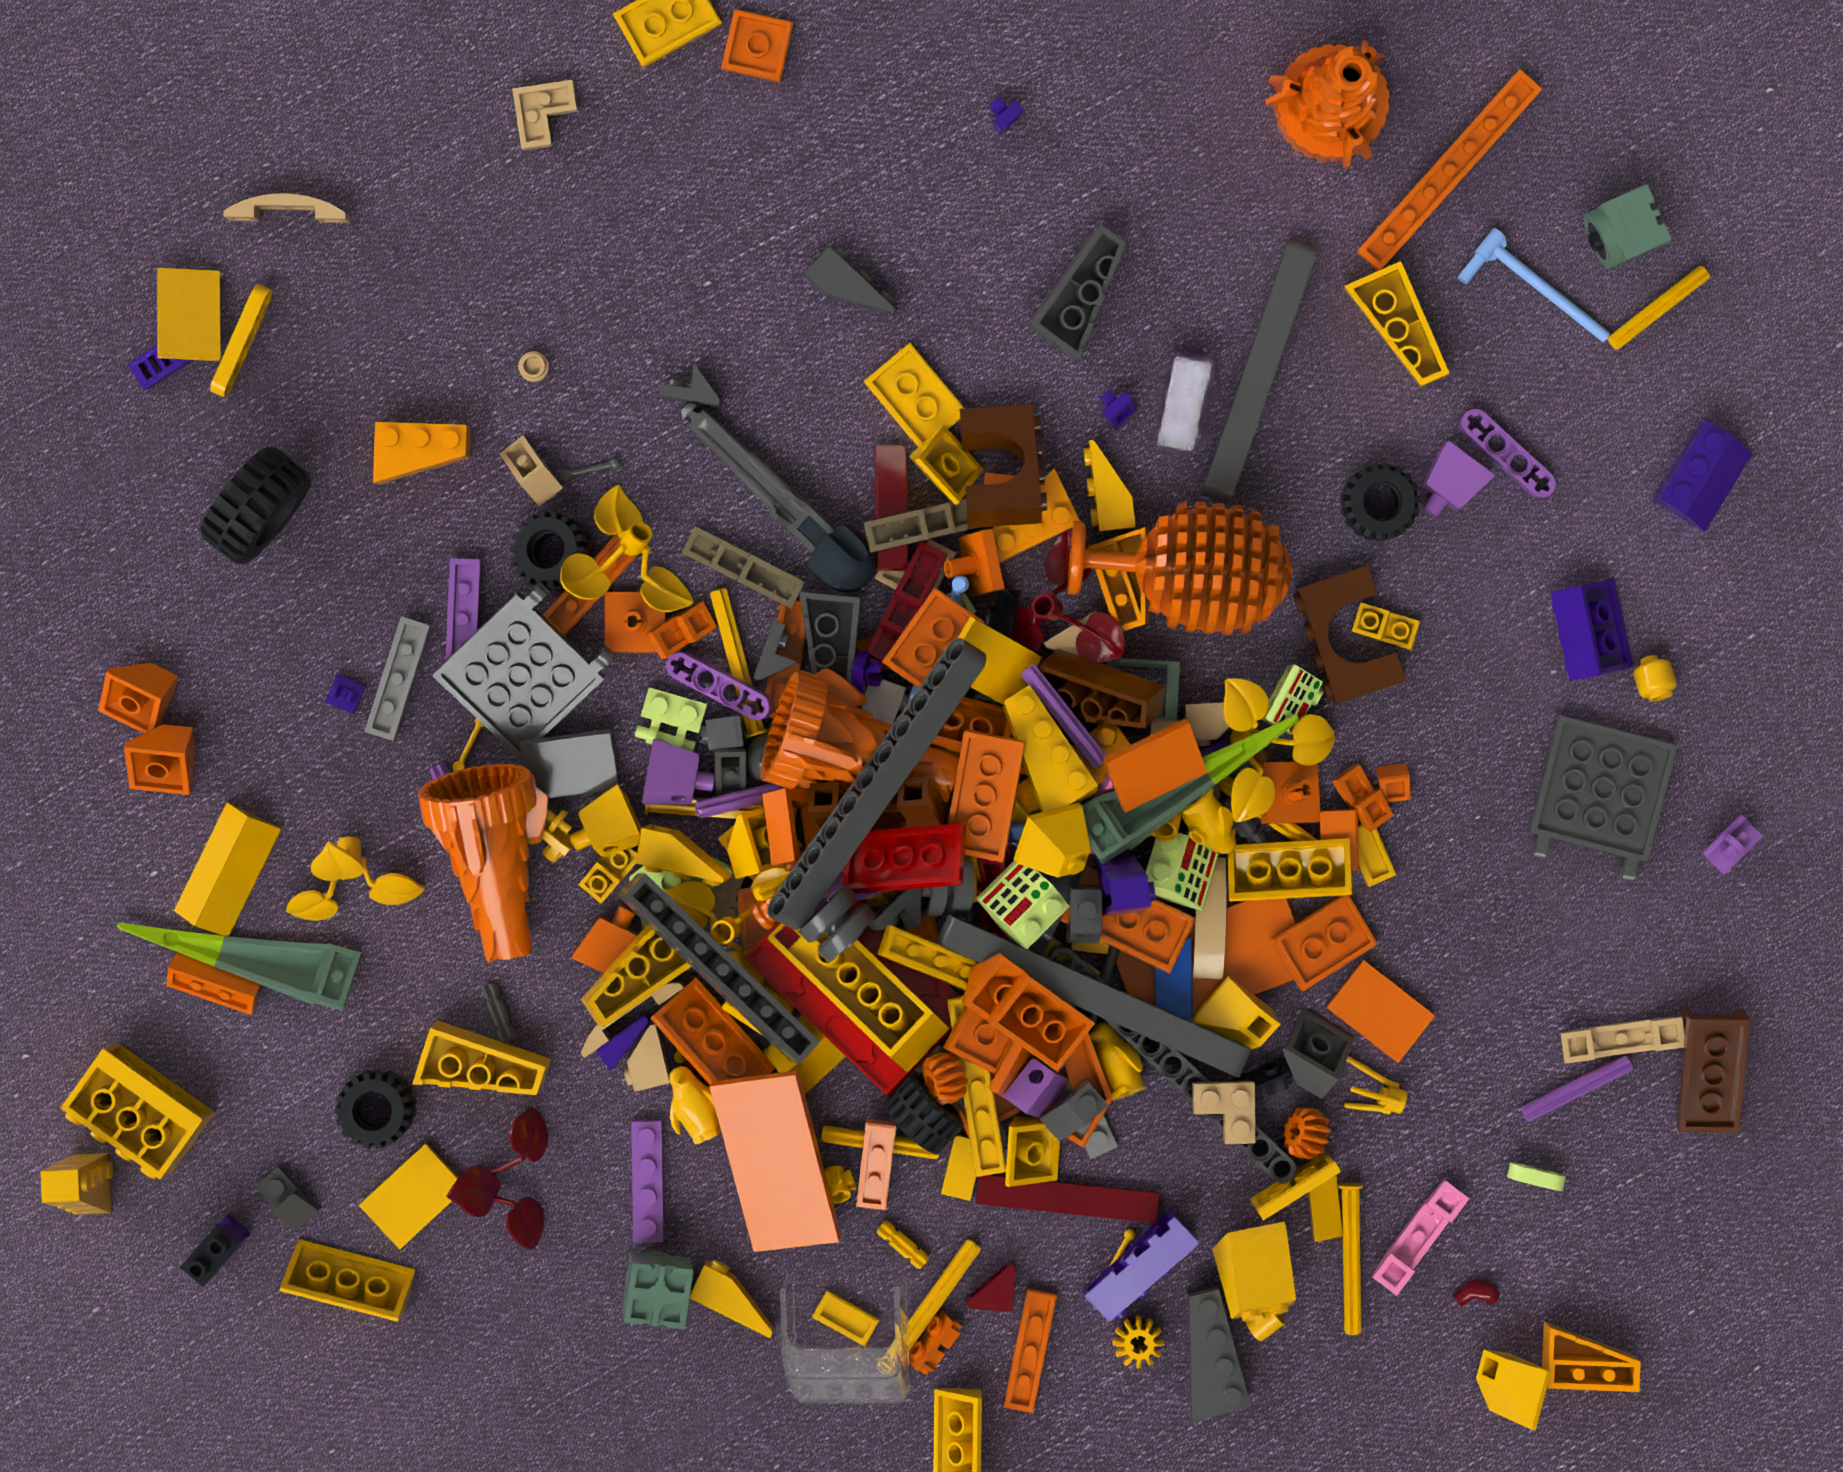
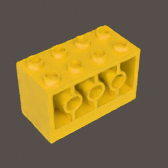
M118 1042L101 1050L60 1108L66 1112L65 1117L78 1126H81V1124L91 1130L90 1135L101 1143L105 1144L108 1142L114 1146L118 1156L127 1161H131V1159L141 1166V1172L152 1179L156 1177L162 1179L176 1169L216 1113Z

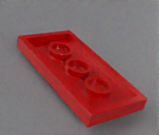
M962 823L869 831L843 869L842 886L847 884L857 894L963 885L966 827Z

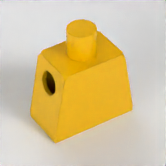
M617 784L580 810L578 815L584 828L569 835L577 851L592 845L593 849L600 856H608L639 846L642 827L626 792Z

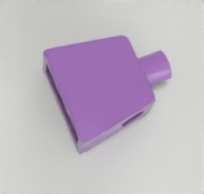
M1448 440L1441 446L1422 483V487L1431 493V496L1422 508L1436 518L1446 505L1457 511L1475 496L1495 474Z
M653 739L642 804L689 805L692 803L694 789L712 792L715 774L697 771L700 757L697 753Z
M1033 1057L1003 1097L1024 1113L1039 1118L1055 1104L1069 1078L1060 1072L1065 1063L1057 1072L1042 1060Z

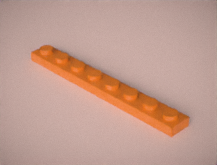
M1519 69L1357 250V253L1377 271L1381 270L1540 93L1542 88Z

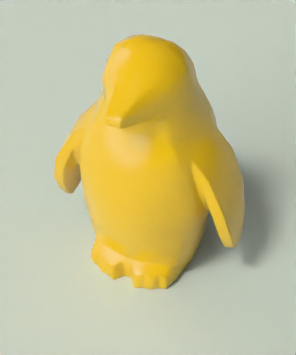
M1211 788L1182 810V818L1190 830L1189 837L1194 842L1203 844L1217 853L1228 854L1234 850L1236 844V828H1232L1233 816L1231 811L1222 806L1214 797V790Z
M1100 1022L1094 1026L1089 1035L1091 1041L1095 1044V1052L1111 1092V1099H1122L1146 1089L1147 1087L1140 1075L1143 1065L1140 1055L1135 1048L1109 1023Z
M685 1066L673 1069L669 1074L673 1091L670 1109V1120L673 1129L680 1135L681 1121L693 1139L694 1144L714 1138L721 1132L710 1087L705 1085Z

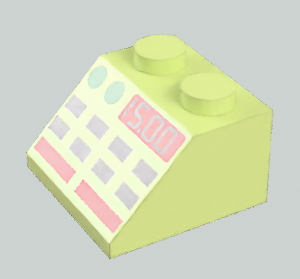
M1294 664L1287 665L1269 699V711L1261 720L1273 726L1294 715H1297L1299 718L1306 715L1311 704L1314 706L1318 704L1324 692L1320 688L1323 682ZM1294 725L1285 732L1293 736L1292 730Z
M1178 833L1177 837L1171 841L1155 839L1146 870L1148 882L1154 883L1155 899L1203 910L1218 853L1203 844L1194 842L1188 835Z
M1015 861L976 898L1009 940L1025 949H1028L1070 907L1056 888L1037 870L1017 864Z

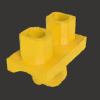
M564 809L558 816L551 810H547L545 828L542 834V839L548 843L542 853L553 863L561 856H566L574 848L569 837L571 835L569 831L572 827L564 821L568 815ZM527 838L528 844L533 845L534 842Z

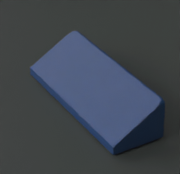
M1187 938L1170 974L1155 967V1005L1193 1022L1192 938Z

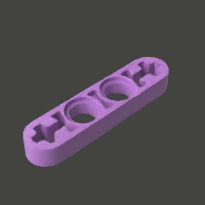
M1472 409L1462 415L1459 423L1461 431L1534 498H1545L1553 493L1556 486L1553 475L1485 412L1480 409ZM1468 416L1471 418L1478 416L1481 419L1478 423L1480 427L1486 430L1490 426L1493 430L1488 432L1481 441L1478 436L1483 433L1477 428L1470 430L1467 427L1470 424L1467 419ZM1493 435H1499L1504 440L1505 445L1500 452H1494L1489 448L1488 441ZM1516 455L1524 457L1527 462L1526 469L1521 473L1513 471L1510 465L1512 458ZM1533 466L1537 469L1533 473L1537 479H1547L1545 486L1548 488L1547 491L1542 489L1537 492L1535 490L1537 483L1531 477L1526 482L1522 479L1531 472Z
M677 652L667 659L666 669L671 677L753 720H762L768 718L773 713L774 701L767 693L691 653ZM685 659L684 665L690 669L696 668L693 673L688 670L678 672L679 666L676 665V661ZM705 670L710 671L714 676V682L709 688L703 686L700 681L701 674ZM730 684H735L740 690L739 698L736 701H731L726 695V689ZM746 699L754 702L762 700L761 705L765 709L756 713V706L744 702Z

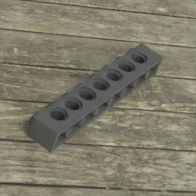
M637 873L617 895L790 1062L800 1065L820 1043L809 1030L647 874Z

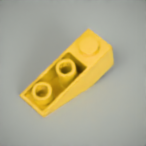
M1089 440L1088 448H1083L1085 466L1091 467L1092 478H1087L1086 480L1088 496H1094L1095 508H1090L1092 527L1097 526L1098 533L1134 529L1136 525L1132 495L1096 442Z
M653 824L642 827L636 864L645 865L644 869L646 871L662 873L663 870L674 872L673 876L680 879H691L692 876L703 879L702 883L712 886H720L721 883L731 879V873L681 831Z

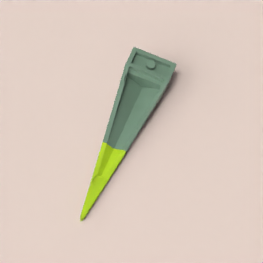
M1294 715L1254 735L1202 757L1208 773L1126 813L1121 808L1115 791L1095 797L1082 805L1090 847L1101 864H1105L1127 849L1132 850L1299 721V717Z
M121 922L117 924V927L122 931L312 1005L315 1003L340 1011L344 1010L361 958V952L333 944L239 938Z

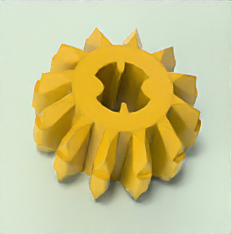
M1140 1316L1135 1317L1134 1325H1131L1128 1318L1124 1319L1127 1329L1124 1330L1121 1327H1116L1115 1332L1121 1337L1112 1340L1114 1346L1120 1347L1115 1351L1116 1356L1122 1357L1126 1355L1124 1358L1126 1366L1130 1365L1133 1359H1135L1137 1369L1141 1368V1360L1143 1359L1146 1360L1149 1366L1153 1365L1150 1355L1161 1357L1162 1353L1156 1347L1164 1345V1339L1157 1338L1162 1332L1160 1327L1151 1329L1153 1320L1150 1318L1145 1321L1144 1325H1142ZM1138 1336H1142L1145 1345L1141 1347L1139 1344L1138 1348H1134L1132 1339L1136 1337L1138 1340Z

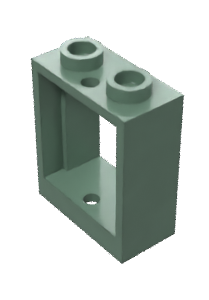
M1120 658L1103 663L1113 668L1114 666L1165 669L1163 714H1160L1156 719L1177 720L1180 662Z

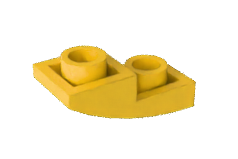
M1360 603L1352 632L1412 651L1421 622L1388 610Z
M633 847L608 856H602L578 885L602 904L636 865L638 850Z

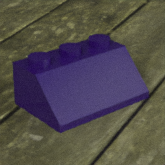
M1707 420L1699 423L1652 501L1705 532L1752 456V453L1733 435Z
M1615 579L1551 592L1552 609L1556 615L1559 629L1558 637L1562 644L1565 658L1564 665L1568 672L1569 681L1600 676L1633 667Z

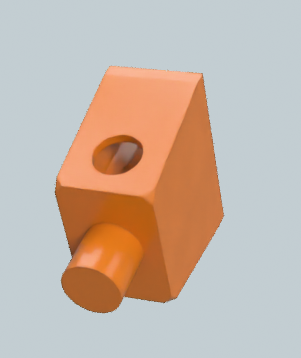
M619 905L613 920L604 916L599 917L574 952L572 959L604 973L639 934L629 929L636 913Z

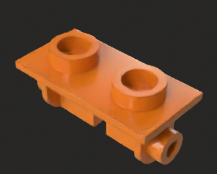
M941 1310L937 1317L930 1321L926 1332L920 1340L912 1346L909 1355L906 1357L917 1372L920 1370L925 1375L929 1371L933 1372L945 1356V1353L938 1349L941 1344L950 1349L961 1335L960 1329L963 1326L955 1319L951 1320L945 1311Z

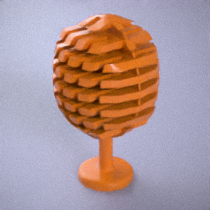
M1187 502L1177 505L1174 515L1158 518L1156 526L1148 535L1147 533L1145 534L1137 554L1088 550L1085 547V524L1081 521H1073L1067 594L1077 595L1080 592L1083 570L1087 568L1134 572L1141 594L1144 592L1149 600L1148 611L1156 614L1163 613L1167 617L1166 626L1175 631L1177 624L1180 623L1184 626V632L1194 633L1198 629L1202 630V634L1212 635L1214 632H1220L1223 636H1230L1233 630L1238 629L1239 636L1250 632L1252 624L1267 621L1279 603L1281 605L1290 587L1293 567L1285 544L1283 546L1278 539L1279 526L1273 524L1264 526L1262 521H1260L1262 515L1260 511L1251 507L1247 516L1243 514V506L1233 505L1231 509H1226L1224 504L1215 503L1212 507H1206V502H1196L1194 509L1187 510L1188 506Z

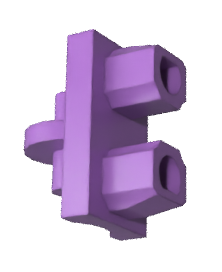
M1739 815L1701 853L1721 874L1725 875L1763 836L1743 815Z

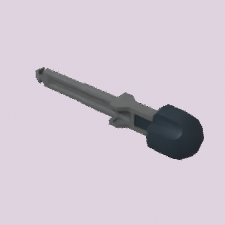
M687 403L681 412L683 420L691 418V424L688 427L734 471L733 474L770 508L768 512L813 553L808 559V567L828 586L840 592L850 593L859 591L869 584L876 571L875 553H870L868 541L851 524H842L837 528L833 526L797 488H791L754 451L751 452L707 409H703L699 413L697 411V408L700 406L699 404Z

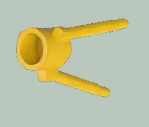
M1348 1055L1346 1060L1348 1063L1383 1083L1387 1088L1381 1087L1379 1093L1352 1086L1350 1088L1351 1092L1376 1099L1379 1105L1346 1102L1344 1107L1355 1110L1382 1112L1388 1115L1391 1112L1401 1114L1406 1104L1407 1091L1399 1089L1400 1083L1387 1079Z

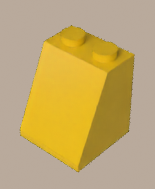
M1285 1221L1229 1232L1213 1247L1212 1251L1231 1319L1241 1317L1242 1321H1250L1259 1318V1313L1270 1311L1271 1315H1279L1289 1311L1288 1307L1296 1301V1293Z

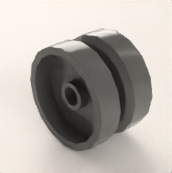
M964 855L963 885L921 888L922 916H941L944 910L954 916L968 915L974 897V871L971 856Z
M847 884L838 889L798 930V933L808 943L816 941L825 932L828 934L819 944L817 950L827 962L832 961L843 950L848 949L863 934L864 929L877 915L867 904L858 905L849 914L846 912L856 901L857 894Z

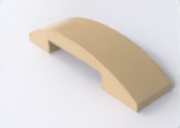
M287 193L252 197L230 206L224 210L223 217L229 221L260 222V209L315 210V219L320 223H351L349 215L328 202L305 195Z
M1217 858L1203 910L1195 909L1192 978L1223 979L1226 936V858Z
M670 981L643 1001L652 996L657 1004L660 1005L682 990L686 985L683 981ZM643 1001L607 1026L596 1025L583 1046L582 1056L585 1058L608 1042L612 1037L605 1028Z
M1667 1017L1582 1028L1560 1033L1563 1059L1566 1064L1595 1060V1058L1684 1048L1685 1034L1682 1017Z

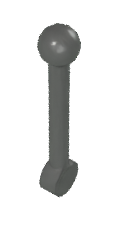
M612 458L607 463L571 471L562 469L559 477L564 481H568L572 476L608 468L617 470L621 467V460L619 458Z

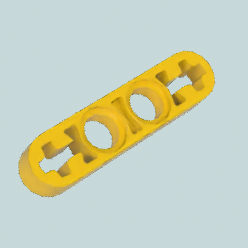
M256 284L251 291L210 387L212 393L226 398L231 392L271 301L272 289Z

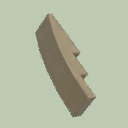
M962 499L956 505L949 502L863 523L870 553L972 529L968 528L966 499Z
M694 526L681 551L682 554L790 609L805 583L801 579Z

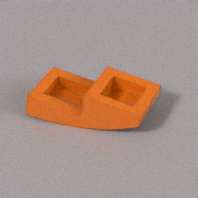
M700 601L647 632V635L660 659H666L687 644L698 641L717 628L704 602Z
M1360 764L1351 765L1332 779L1349 809L1357 810L1358 820L1369 832L1374 831L1394 816L1381 790L1373 789Z

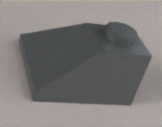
M1304 1008L1299 1013L1283 1053L1296 1084L1323 1099L1339 1080L1355 1038Z

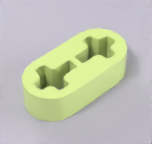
M1510 1162L1507 1177L1510 1179L1556 1191H1563L1566 1179L1565 1175L1516 1162Z

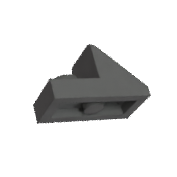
M695 364L691 388L686 387V382L678 380H668V385L660 383V398L721 408V400Z
M776 621L773 622L754 674V679L764 680L800 663L777 654L779 649L784 650L790 636V633L786 632L787 625Z
M746 748L715 749V796L745 790Z
M921 888L897 890L875 912L877 915L868 926L873 931L886 930L887 925L894 926L901 918L909 928L920 927Z
M280 1165L255 1186L275 1208L271 1213L296 1231L320 1210Z

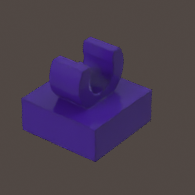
M997 97L989 105V109L997 116L993 121V128L1002 135L1023 115L1024 109L1016 100L1007 107Z
M1108 390L1100 397L1103 405L1106 407L1102 413L1106 421L1115 430L1137 411L1133 400L1125 392L1116 398Z
M857 650L851 667V684L862 694H864L867 684L873 687L880 686L883 676L874 675L872 672L880 673L883 663L880 661L869 662V652Z
M336 674L325 702L355 714L366 686Z

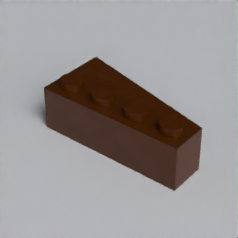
M1061 649L1053 652L1039 666V670L1077 718H1085L1086 722L1096 723L1098 720L1109 721L1112 725L1146 728L1163 712L1165 685Z

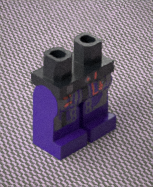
M228 1214L214 1227L180 1268L199 1285L204 1287L251 1233Z

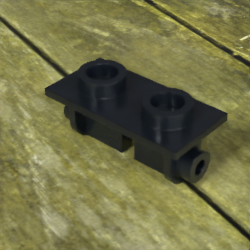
M1004 584V589L991 592L988 606L991 608V611L986 613L984 622L985 625L1010 638L1022 591L1007 590L1008 586Z
M1283 1059L1267 1062L1256 1070L1241 1073L1240 1077L1229 1080L1254 1081L1255 1102L1263 1099L1260 1089L1265 1087L1270 1096L1288 1089V1085L1293 1083L1291 1074Z

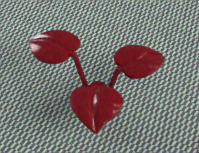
M1067 530L1053 544L1045 562V572L1048 580L1053 583L1063 584L1053 591L1049 590L1047 594H1040L1035 597L1031 606L1032 611L1027 608L1018 607L1010 639L1036 653L1042 647L1045 640L1044 633L1039 628L1043 623L1042 619L1047 621L1062 619L1083 630L1076 638V648L1081 657L1101 664L1120 659L1124 655L1126 641L1123 629L1114 617L1103 612H1095L1090 615L1085 625L1063 614V604L1058 598H1055L1057 594L1068 587L1072 530ZM1087 568L1083 570L1082 582L1090 576L1093 569Z
M528 1107L526 1111L515 1118L510 1128V1143L513 1150L520 1154L519 1157L493 1170H489L484 1165L471 1166L460 1175L446 1197L473 1217L485 1216L490 1211L493 1202L509 1205L513 1209L506 1216V1226L510 1236L523 1248L535 1249L539 1243L544 1225V1215L540 1204L531 1197H523L517 1204L513 1200L497 1196L496 1194L500 1190V1182L494 1177L496 1174L523 1162L525 1158L531 1162H537L545 1154L548 1144L546 1125L541 1115L534 1108Z

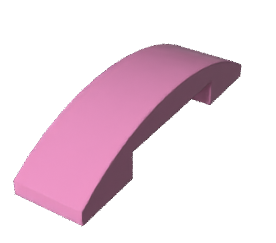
M1444 1180L1430 1194L1402 1229L1372 1277L1397 1296L1415 1271L1413 1269L1448 1222L1452 1223L1469 1198Z

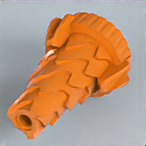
M1362 40L1360 48L1355 46L1346 47L1339 44L1336 46L1328 44L1320 48H1312L1307 53H1302L1298 56L1295 62L1289 65L1283 76H1270L1268 83L1275 87L1276 94L1266 99L1265 105L1272 106V109H1274L1278 129L1282 131L1286 142L1290 143L1297 152L1303 153L1305 157L1315 158L1322 162L1327 160L1332 162L1340 161V163H1343V168H1349L1352 156L1361 155L1366 161L1372 156L1369 144L1375 140L1380 130L1384 127L1386 115L1389 113L1390 105L1388 100L1390 96L1389 90L1386 87V79L1382 76L1381 70L1377 66L1386 59V56L1383 53H1377L1373 47L1368 46L1369 42L1367 40ZM1345 68L1355 69L1359 76L1358 81H1347L1343 76V70Z
M825 668L816 674L803 670L796 671L791 675L777 705L763 752L760 777L763 781L789 789H808L810 783L840 782L842 786L849 788L888 733L892 724L876 719L871 713L857 708L866 702L867 696L860 693L855 686L832 670ZM929 746L908 777L929 776L947 803L950 792L955 784L959 757L950 752Z
M489 764L447 773L424 784L418 792L423 822L427 828L432 830L450 855L452 870L455 876L459 877L466 901L470 905L475 931L480 930L486 961L491 962L495 959L507 960L530 954L532 952V938L525 902H529L527 890L529 885L527 866L529 848L527 838L535 844L542 841L548 807L547 794L536 787L534 775L531 774L530 770L515 764Z

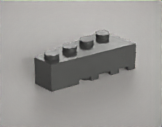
M1102 224L1096 226L1026 326L1072 360L1080 361L1084 352L1083 349L1091 334L1094 321L1103 303L1110 280H1112L1126 242Z
M807 590L799 591L812 674H816L826 668L851 683V667L857 649L861 596Z
M1213 1283L1188 1290L1189 1410L1193 1423L1251 1407L1217 1284Z

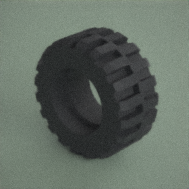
M265 447L263 450L258 451L254 457H251L235 473V476L228 481L222 492L214 500L212 506L209 507L200 527L203 539L233 563L241 565L249 563L271 543L275 536L281 532L285 524L292 518L294 512L297 511L311 486L309 473L276 447Z

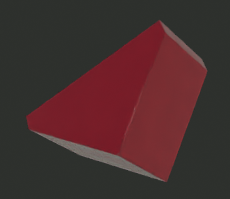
M1010 1260L965 1298V1303L969 1309L1012 1312L1016 1273L1014 1262Z

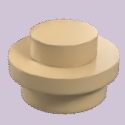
M531 351L521 357L518 365L519 372L527 381L538 382L547 376L549 362L543 354Z

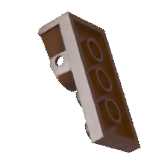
M1682 1008L1681 1012L1686 1019L1676 1127L1679 1132L1740 1133L1751 1020L1744 1009H1737L1732 1015H1692L1688 1008Z

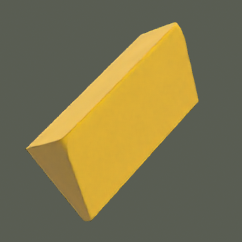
M1334 1176L1308 1192L1312 1238L1315 1242L1343 1236L1337 1176Z

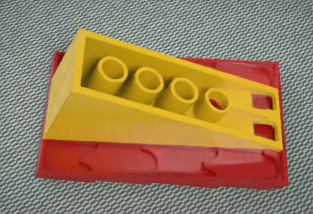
M861 901L854 902L846 912L849 914L858 905L863 903ZM778 922L744 959L889 1097L952 1031L947 997L959 995L944 981L877 955L885 929L873 931L867 926L863 934L848 949L843 950L832 961L827 962L817 952L819 944L828 935L826 932L816 941L808 943L798 933V930H793Z

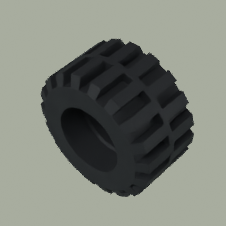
M1386 463L1380 465L1373 464L1355 473L1349 482L1345 484L1343 488L1344 493L1340 498V503H1342V509L1340 510L1342 516L1344 515L1347 520L1345 521L1346 525L1354 530L1353 533L1358 536L1361 535L1365 537L1364 539L1370 541H1385L1405 533L1414 524V519L1419 515L1420 511L1418 503L1421 502V496L1417 495L1419 488L1416 483L1413 484L1411 481L1412 476L1409 473L1405 474L1402 472V468L1398 466L1393 467ZM1374 485L1387 486L1396 496V511L1387 520L1379 521L1373 519L1364 508V494Z
M544 511L539 512V516L531 515L527 517L529 523L521 522L518 526L521 529L520 533H514L512 539L516 540L515 545H510V552L515 553V557L511 558L512 564L518 566L516 572L519 576L525 577L524 580L536 586L541 581L549 590L559 591V588L564 589L560 583L563 562L573 554L580 553L589 556V551H594L593 544L588 543L591 537L588 532L583 530L584 526L581 523L560 513ZM559 534L565 546L563 558L556 566L546 569L540 560L541 545L549 536Z
M375 1069L373 1071H365L346 1083L342 1088V1092L337 1096L336 1101H338V1105L335 1107V1114H338L336 1123L337 1126H342L344 1129L341 1132L344 1137L350 1136L352 1138L351 1143L355 1145L363 1144L362 1148L369 1149L375 1147L378 1149L383 1148L385 1145L389 1146L403 1136L412 1125L411 1121L416 1113V1110H414L416 1100L410 1094L413 1090L410 1085L406 1087L403 1083L405 1079L401 1076L397 1078L392 1071L383 1072L382 1069ZM368 1092L381 1093L391 1104V1119L382 1126L368 1123L361 1115L360 1100Z
M910 1074L884 1100L885 1107L894 1122L916 1144L931 1153L939 1154L964 1128L962 1118L952 1104L941 1105L928 1093V1088L924 1085L925 1080L923 1078Z

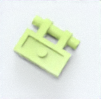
M649 687L641 717L651 719L652 722L650 728L638 725L635 737L645 739L647 744L652 745L653 739L694 752L696 742L685 739L688 730L700 733L708 704ZM661 723L678 727L676 736L660 732Z

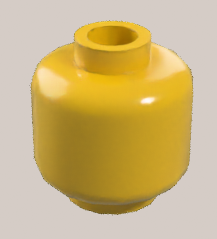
M1657 655L1642 658L1640 660L1641 665L1637 666L1633 671L1639 695L1642 698H1649V702H1657L1673 695L1672 691L1677 687L1671 662L1667 659H1658Z

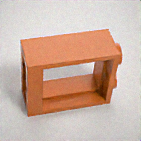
M783 788L762 794L771 864L776 867H785L787 872L793 869L803 854L799 853L793 808H801L806 849L820 830L808 813L809 789Z

